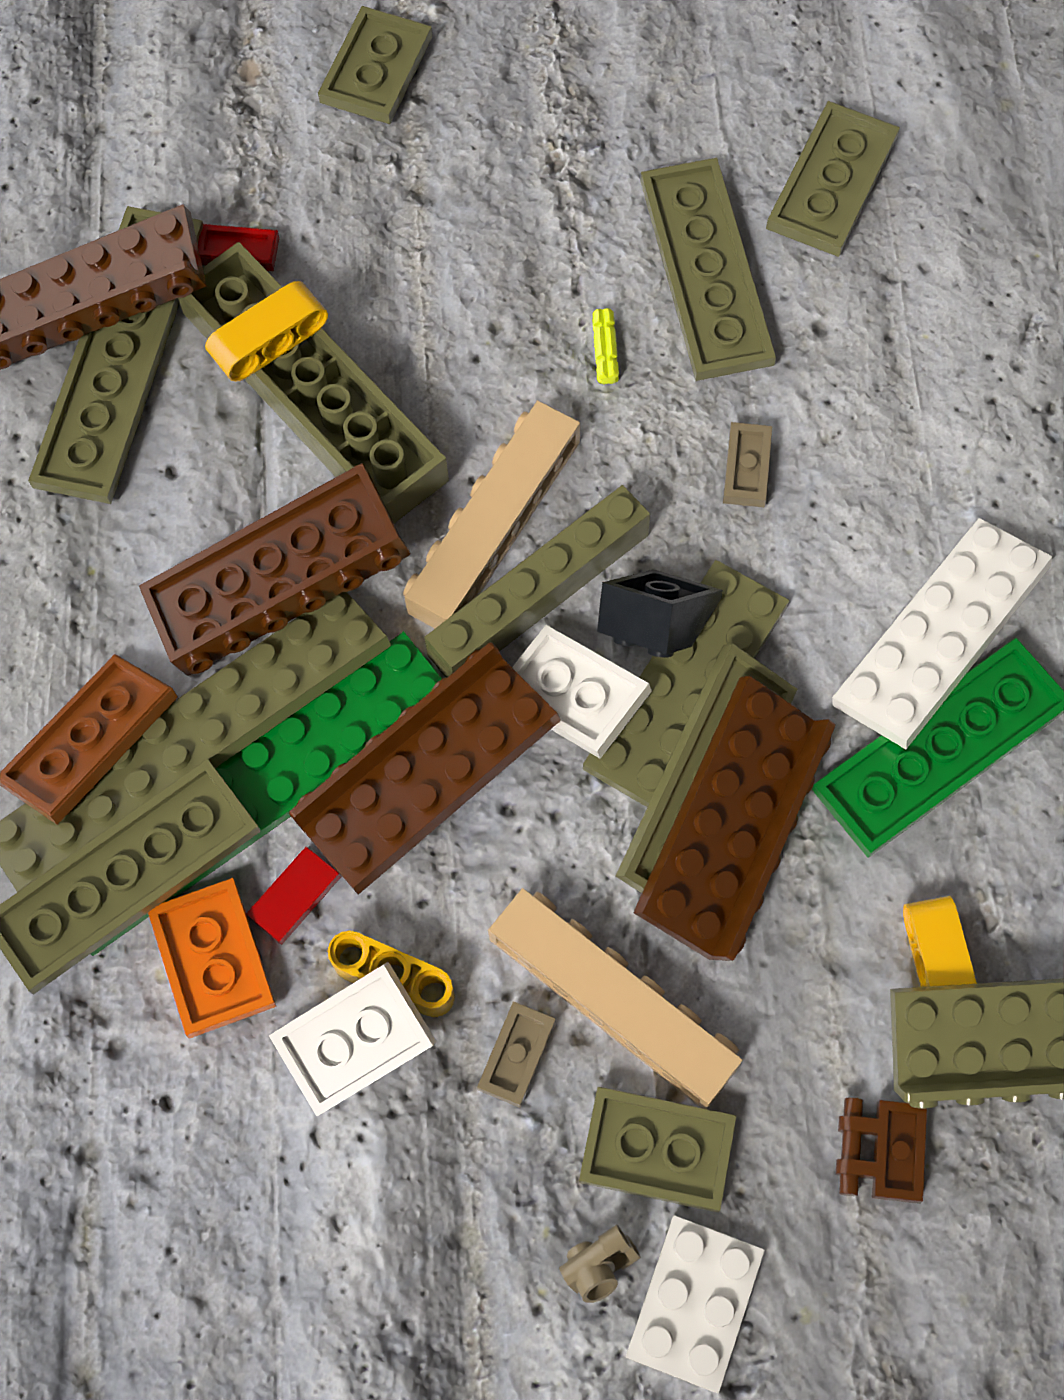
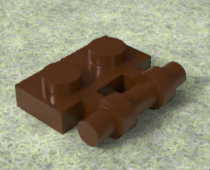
M845 1098L844 1116H839L838 1132L843 1133L841 1159H836V1175L840 1176L839 1194L858 1196L859 1178L873 1179L872 1198L922 1203L927 1108H914L909 1103L879 1100L877 1102L876 1118L863 1117V1099ZM862 1135L875 1136L874 1162L860 1160Z

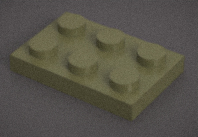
M361 6L318 92L319 102L391 124L433 37L432 26Z
M597 1086L579 1183L719 1213L736 1115Z

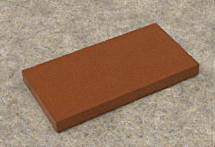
M114 654L0 772V786L58 825L178 696L170 686Z

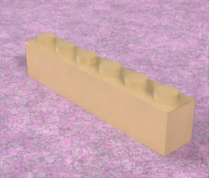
M538 400L529 413L524 411L520 415L514 427L515 434L509 443H502L499 446L492 460L493 466L488 474L478 477L471 490V499L465 508L459 507L453 514L448 526L449 532L442 542L437 540L430 548L426 557V566L419 575L415 573L408 580L403 595L405 596L407 613L435 629L481 593L579 445L580 422Z
M522 888L488 929L489 940L700 1108L708 1109L743 1061V1059L736 1055L739 1051L738 1047L720 1033H716L713 1037L699 1026L702 1020L688 1007L680 1004L676 1008L662 996L665 994V991L655 981L644 975L639 979L626 969L629 965L628 962L615 950L607 947L603 951L590 941L593 937L592 934L579 922L571 919L567 923L554 912L557 910V907L543 894L535 892L532 896Z

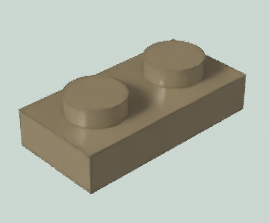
M731 422L723 504L765 507L772 426Z
M513 1001L478 1083L477 1090L521 1108L555 1026L556 1019Z

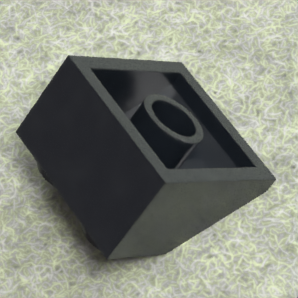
M654 569L602 582L597 632L613 637V642L624 646L638 645L647 648L648 654L652 656L672 657L674 652L693 646L720 602L723 590Z

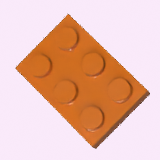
M234 878L161 903L148 912L182 1025L189 1039L277 1007Z

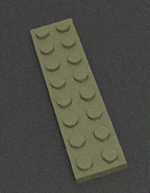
M127 206L119 230L158 215L161 212ZM192 218L198 244L204 224L202 220ZM178 298L158 305L151 311L138 313L123 319L113 326L103 327L85 334L79 339L28 480L32 488L107 504L112 503L180 304Z

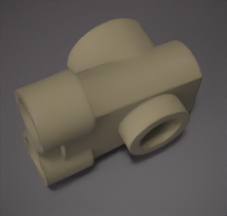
M618 1225L598 1236L599 1239L593 1244L591 1242H582L575 1245L567 1253L568 1261L559 1267L567 1285L577 1294L580 1293L583 1301L586 1303H594L609 1296L618 1285V1281L613 1273L620 1268L622 1270L641 1258L628 1235L625 1236Z

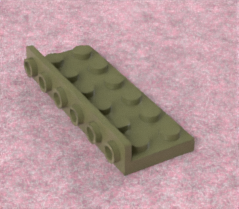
M1064 978L890 989L894 1091L904 1102L909 1103L911 1107L933 1108L938 1106V1101L956 1100V1103L961 1105H980L985 1102V1098L1002 1097L1003 1100L1008 1102H1027L1031 1100V1095L1048 1094L1051 1098L1064 1099Z

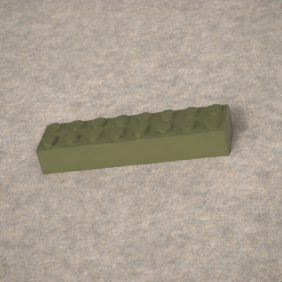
M238 242L203 267L206 287L178 299L184 315L208 339L217 329L275 293L282 286ZM322 328L257 372L245 378L246 382L335 477L363 463L393 523H396L449 482L446 457Z

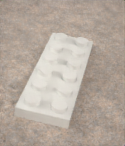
M978 518L832 697L833 706L904 749H907L1049 570L1053 557Z

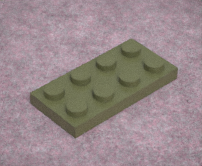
M827 101L767 220L766 229L839 257L894 146L900 127Z

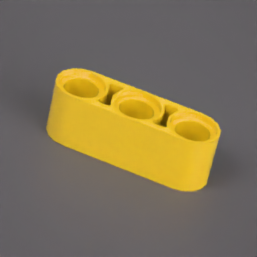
M293 281L213 332L207 339L205 349L231 381H241L319 331L328 319V312L303 282Z
M946 896L904 904V924L920 986L977 984L957 908L952 897Z
M343 931L335 935L330 941L328 947L329 960L336 973L343 979L354 983L389 962L390 965H398L404 969L400 982L419 1013L430 1017H439L448 1013L454 1005L455 993L453 984L448 974L442 969L358 932ZM348 947H357L362 950L360 960L353 965H344L339 962L341 953ZM430 983H439L446 988L444 996L437 1002H427L421 998L422 990Z

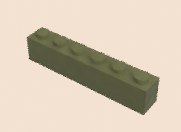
M621 485L427 634L424 639L428 657L446 677H449L465 663L470 654L482 649L489 642H492L500 652L649 535L650 513L624 485Z

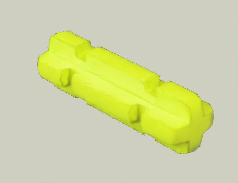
M609 308L596 309L592 313L597 381L603 385L608 383L614 384L619 380L614 312Z

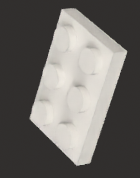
M548 625L544 626L512 667L558 713L561 721L551 730L599 759L605 754L652 692L648 682Z
M389 962L269 1035L316 1116L437 1043Z
M673 1215L625 1358L719 1394L765 1250Z

